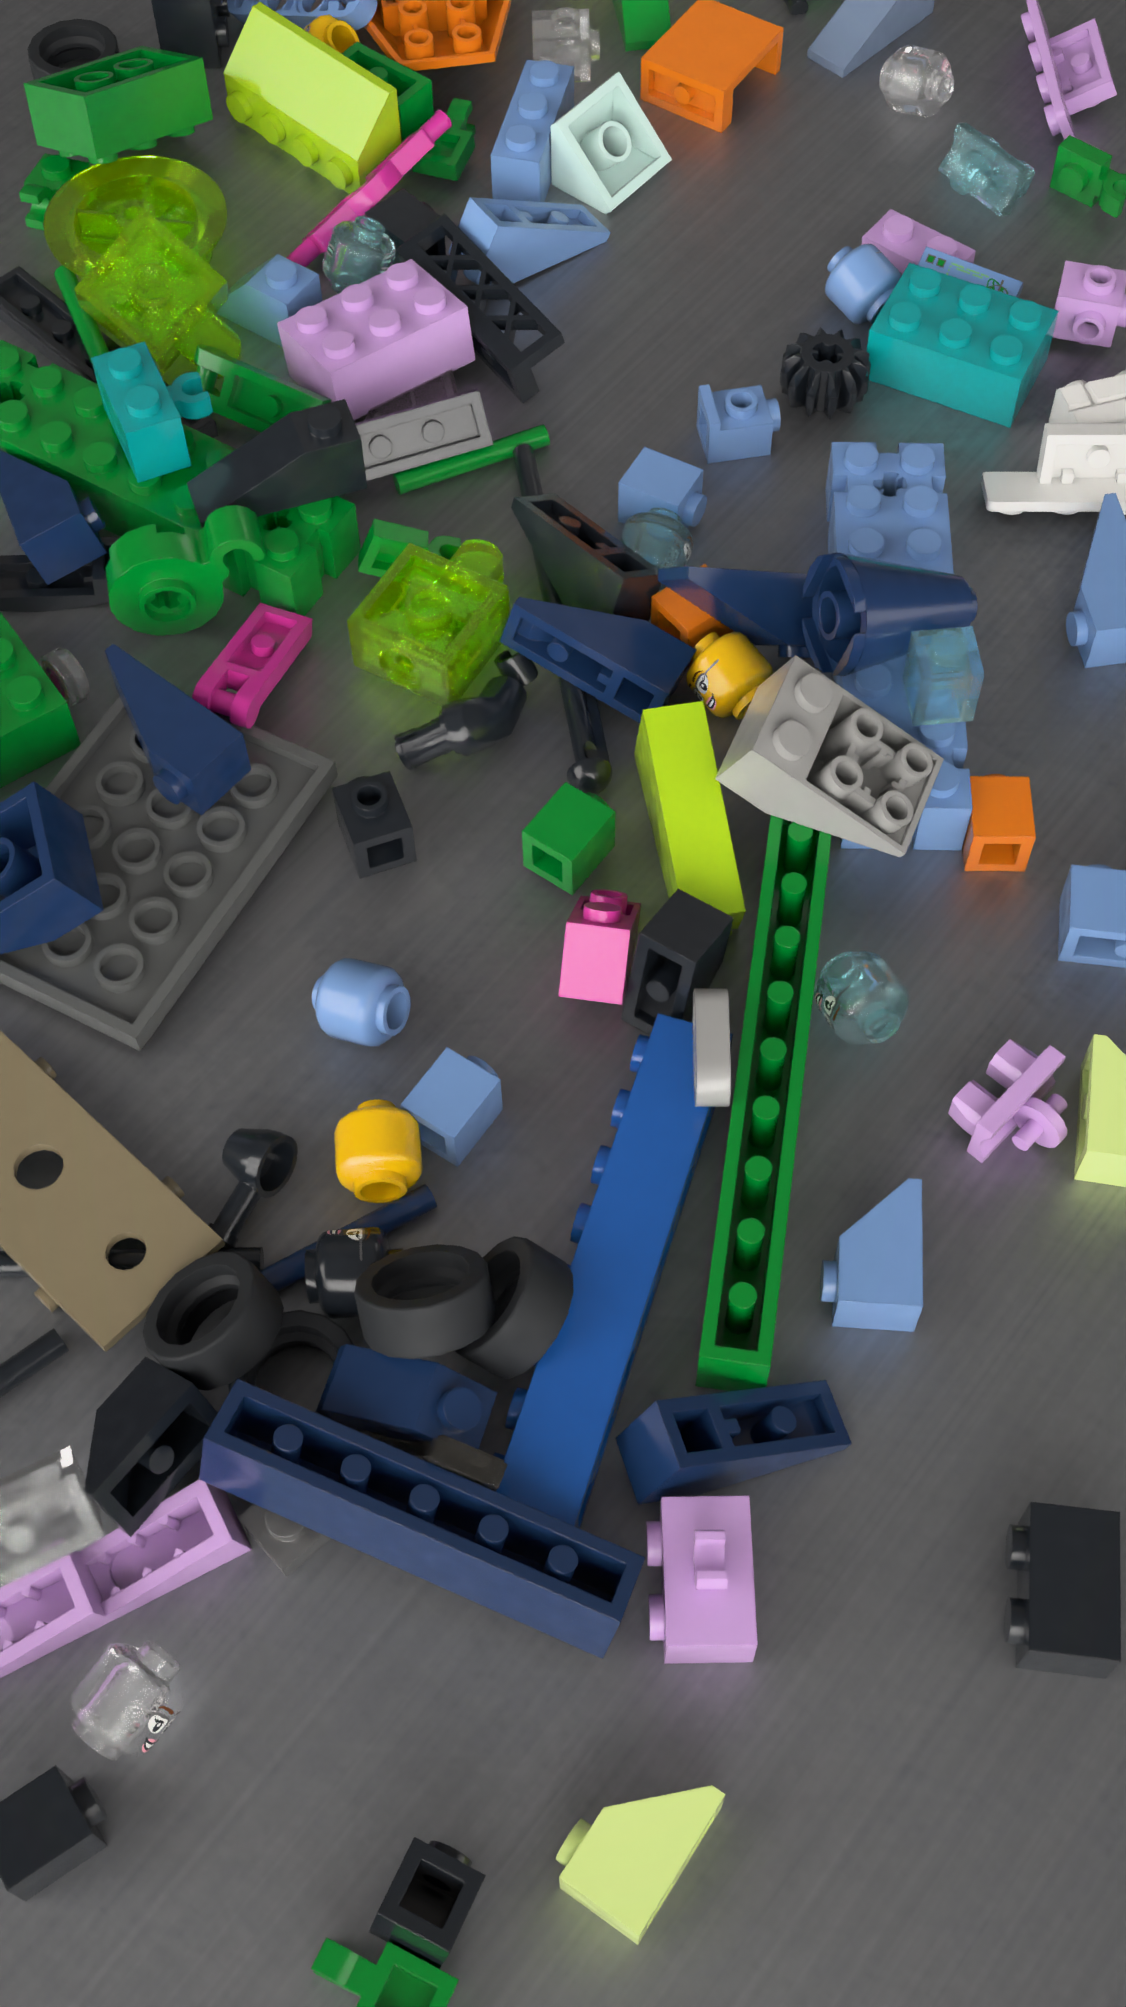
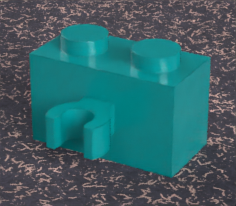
M145 341L92 357L91 361L104 409L137 482H143L190 467L191 461L181 417L201 419L213 412L208 391L203 392L199 373H184L178 376L172 385L166 386Z

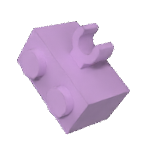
M661 1497L659 1521H646L647 1566H661L662 1594L648 1595L649 1640H663L664 1664L753 1662L758 1641L750 1497Z

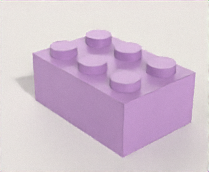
M412 259L404 263L394 264L387 271L360 284L350 285L341 293L314 306L304 307L295 315L277 323L289 376L299 386L332 399L331 402L345 399L353 420L475 361L468 307Z

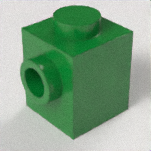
M565 782L522 830L523 866L573 896L615 847L616 811L611 809L598 795L591 792L584 793Z

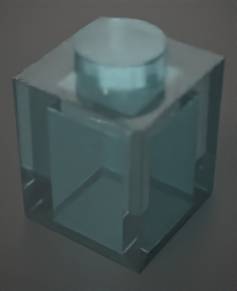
M973 626L911 631L902 679L913 726L973 721L985 675Z

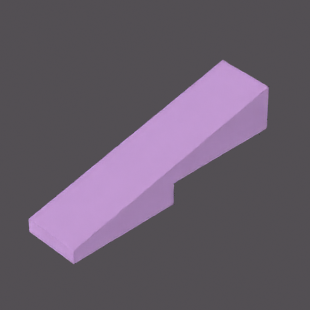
M197 1480L162 1501L132 1537L128 1536L120 1528H117L79 1552L66 1547L1 1586L0 1678L252 1550L226 1491L204 1481Z

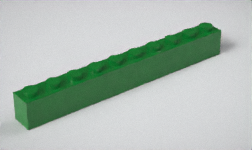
M772 815L769 825L695 1384L697 1387L724 1391L767 1387L771 1367L832 838L830 834Z

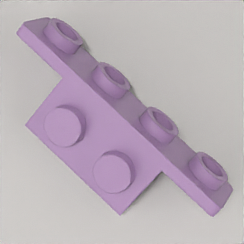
M1026 0L1028 11L1021 14V20L1029 43H1031L1028 45L1036 72L1044 71L1036 75V80L1044 104L1052 102V104L1044 107L1052 136L1062 133L1064 140L1069 135L1075 137L1070 115L1086 108L1094 107L1100 102L1117 95L1096 19L1094 18L1050 38L1038 0Z

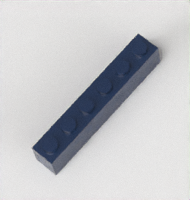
M238 1378L203 1439L199 1480L602 1659L621 1623L646 1558Z

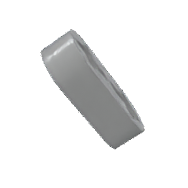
M694 988L693 1064L695 1107H729L731 1054L727 988Z

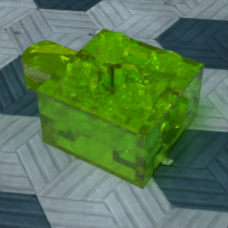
M144 208L74 288L79 306L126 347L145 341L161 377L181 354L197 367L198 365L193 360L198 344L221 349L228 353L229 356L238 360L241 359V341L238 334L215 315L228 300L227 280ZM218 374L217 379L224 378L225 376Z
M470 539L464 541L448 560L409 543L347 620L354 666L441 706L460 699L502 644L499 641L510 615L509 586L503 584V554L499 548L489 541Z

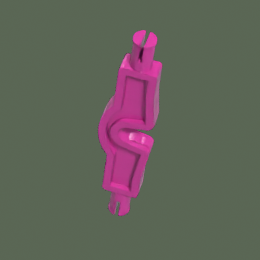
M437 110L417 131L410 134L365 177L367 181L361 187L341 200L302 239L303 242L285 258L307 267L320 254L326 252L344 234H337L336 232L347 231L365 215L366 211L374 207L434 147V143L438 138L452 127V122L446 113L442 110Z

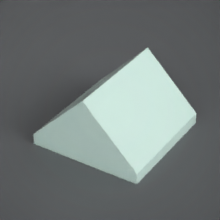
M620 72L612 75L551 125L552 185L604 214L615 209L672 160Z

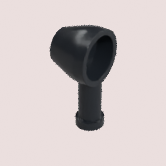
M241 1128L233 1132L226 1141L222 1153V1161L239 1182L214 1223H209L208 1225L223 1239L225 1247H235L238 1242L236 1237L259 1199L276 1195L290 1179L298 1155L297 1143L292 1137L271 1129Z

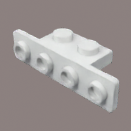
M1045 423L1036 472H983L981 486L986 509L991 512H1000L1007 515H1016L1022 512H1055L1062 515H1072L1077 512H1100L1104 495L1116 493L1122 511L1126 515V423Z

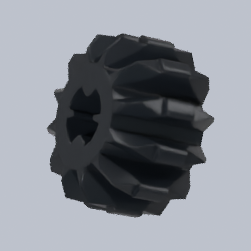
M820 327L815 336L800 333L797 342L787 345L786 352L783 354L780 372L782 393L788 395L790 407L805 406L808 417L816 411L824 412L829 419H831L836 410L851 413L856 402L863 401L864 394L868 391L871 368L869 361L870 353L862 350L860 339H844L842 329L835 334H827Z

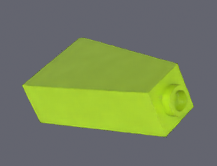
M704 701L643 709L634 756L668 898L677 889H680L734 917L729 935L731 936L732 929L739 928L746 909L720 782L715 779L718 771Z

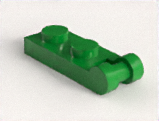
M204 344L197 345L193 360L198 365L196 372L200 375L203 392L208 391L213 412L262 432L291 412L331 403L332 399L233 358L221 349ZM218 374L225 376L221 392L215 388Z

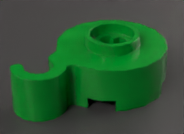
M239 505L224 506L208 515L203 528L194 529L184 526L185 534L175 532L157 533L156 524L145 525L126 532L111 545L109 549L110 560L105 568L109 604L112 613L121 624L136 632L156 636L178 635L202 627L217 615L224 602L223 581L229 575L227 552L234 549H242L248 551L255 561L265 558L260 522L255 512Z

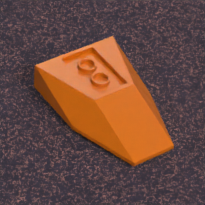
M377 0L376 12L371 21L364 27L388 58L413 71L490 63L496 61L512 0Z

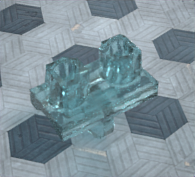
M967 122L957 124L953 132L954 140L952 147L941 162L938 171L950 179L951 188L958 194L965 195L969 193L1000 217L1010 215L1017 197H1022L1026 194L1035 174L1034 168L1023 160L1019 161L1002 149L996 140L989 135H983Z

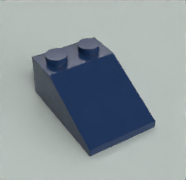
M35 781L0 803V955L55 941L104 910L83 815Z

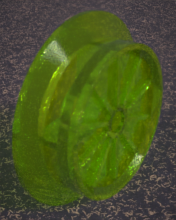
M130 156L118 158L116 161L106 164H97L67 181L49 202L44 215L43 228L51 253L62 265L76 273L87 288L100 296L116 301L132 303L150 302L178 294L201 278L210 265L213 249L225 231L227 206L220 187L208 174L199 168L167 157Z

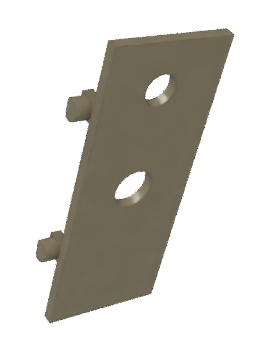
M0 1030V1247L40 1286L34 1292V1295L51 1312H54L60 1306L107 1352L146 1317L147 1311L158 1292L177 1272L199 1258L218 1252L225 1244L216 1232L180 1200L184 1196V1192L171 1177L166 1176L160 1181L53 1080L57 1074L44 1058L39 1057L36 1061H33ZM42 1150L53 1151L62 1157L63 1169L61 1175L46 1188L30 1189L18 1183L17 1170L19 1164L33 1152ZM134 1238L146 1245L144 1259L134 1268L120 1270L109 1264V1252L114 1244L120 1240Z

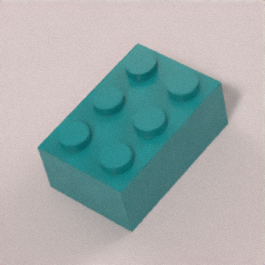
M909 263L869 330L866 352L870 353L869 361L871 363L869 381L1011 428L1048 358L1059 311L1030 300H1024L987 288L980 284H974L937 272L931 268Z

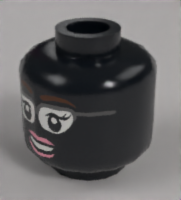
M377 1227L323 1232L318 1238L316 1249H306L305 1282L309 1303H319L323 1313L329 1318L359 1317L354 1295L357 1278L373 1263L404 1249H391L385 1231Z

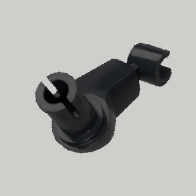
M508 650L503 651L494 660L502 676L492 678L478 697L462 698L442 705V710L439 711V717L419 727H414L397 734L394 737L396 740L395 748L404 766L408 770H413L432 759L452 751L469 756L505 740L512 734L526 702L527 692L524 686L531 683L538 676V670L534 662L518 652L512 656Z

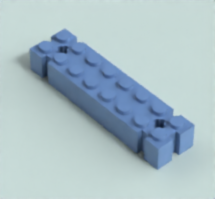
M832 442L825 489L827 522H830L828 554L838 552L954 574L948 495L943 493L946 479L943 443H899L897 453H878L876 442ZM959 637L846 676H833L836 684L944 759L912 836L913 850L962 851L973 808L970 770L963 769L968 745ZM840 838L841 849H873Z

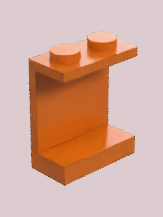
M697 0L641 57L640 100L722 133L732 121L734 88L754 67L774 75L780 71L784 28L715 0Z

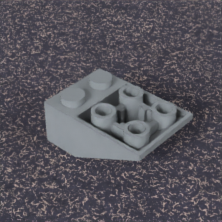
M795 655L758 686L715 779L766 814L897 857H902L906 854L944 759Z

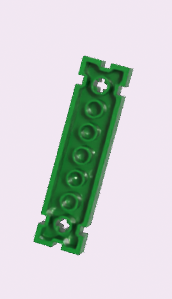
M0 340L1 451L67 480L80 500L88 496L91 498L105 522L106 527L103 529L120 537L126 532L150 524H156L157 533L175 532L185 534L184 526L201 529L187 482L229 455L236 448L182 424L191 466L138 483L104 409L98 384L53 363L50 366L39 367L34 354L4 340ZM339 496L259 516L265 558L255 561L248 551L242 549H234L227 552L229 575L223 581V587L243 597L253 588L259 591L261 603L305 616L324 594L321 579L324 574L337 579L361 550L355 504Z

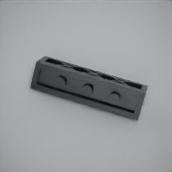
M445 213L396 248L395 251L401 263L412 259L468 307L474 352L522 403L538 393L539 388L531 368L565 343L562 333ZM445 236L453 242L450 255L429 256L425 252ZM458 270H480L479 285H457ZM487 300H509L508 315H485L484 311ZM516 330H538L543 335L522 352L513 344Z

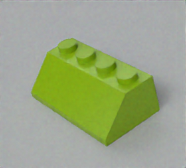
M259 2L252 6L223 72L227 92L226 104L230 114L238 122L246 124L264 136L269 143L277 145L298 159L302 165L310 167L331 181L338 189H343L351 194L367 181L365 177L401 144L397 89L263 3Z

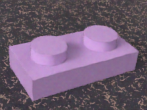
M892 209L863 235L861 244L875 245L902 274L909 263L919 264L926 246L970 263H974L976 250L955 241L951 237L945 236Z

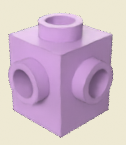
M1066 260L1054 307L1059 312L1052 338L1110 348L1116 326L1126 328V294H1124L1126 271L1109 268L1104 265H1090Z

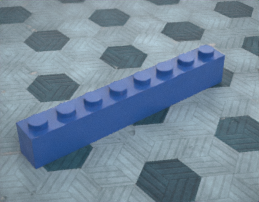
M659 1013L650 1036L640 1034L637 1038L630 1062V1071L637 1073L631 1091L620 1089L616 1098L610 1126L618 1128L612 1147L601 1145L598 1150L591 1174V1183L598 1185L592 1205L581 1203L574 1219L570 1241L577 1243L578 1246L571 1265L567 1264L573 1273L574 1288L568 1316L555 1341L543 1357L533 1365L536 1368L528 1390L517 1387L505 1423V1428L514 1430L506 1455L497 1452L493 1454L483 1484L488 1489L577 1528H581L716 1108L695 1107L693 1023ZM730 1033V1054L733 1039L732 1033Z

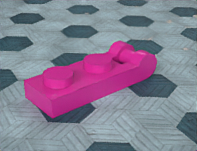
M259 603L195 686L192 698L214 714L219 713L229 716L231 724L250 729L256 722L261 705L311 639L313 619ZM227 688L237 691V694L228 692L226 690Z

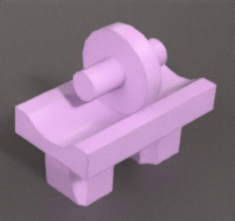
M1009 1039L994 1055L986 1071L987 1075L1007 1089L1005 1093L998 1099L976 1081L972 1080L955 1095L951 1102L948 1114L963 1130L972 1136L967 1152L983 1163L1017 1126L1020 1129L1012 1137V1142L1022 1151H1027L1034 1142L1047 1148L1058 1146L1067 1136V1127L1060 1116L1067 1108V1102L1058 1094H1052L1045 1102L1042 1099L1054 1087L1056 1081L1053 1073L1064 1062L1066 1056L1051 1045L1040 1056H1037L1032 1051Z

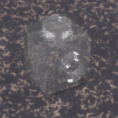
M562 7L556 10L532 11L533 60H548L556 64L574 66V82L591 81V61L600 60L599 29L590 30L589 9Z

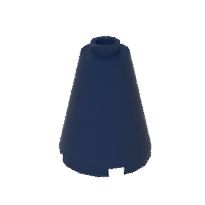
M838 552L819 555L809 567L803 586L802 598L813 597L812 617L802 618L803 634L808 653L820 672H832V676H846L962 636L967 632L971 622L974 621L977 615L978 602L974 590L959 575Z

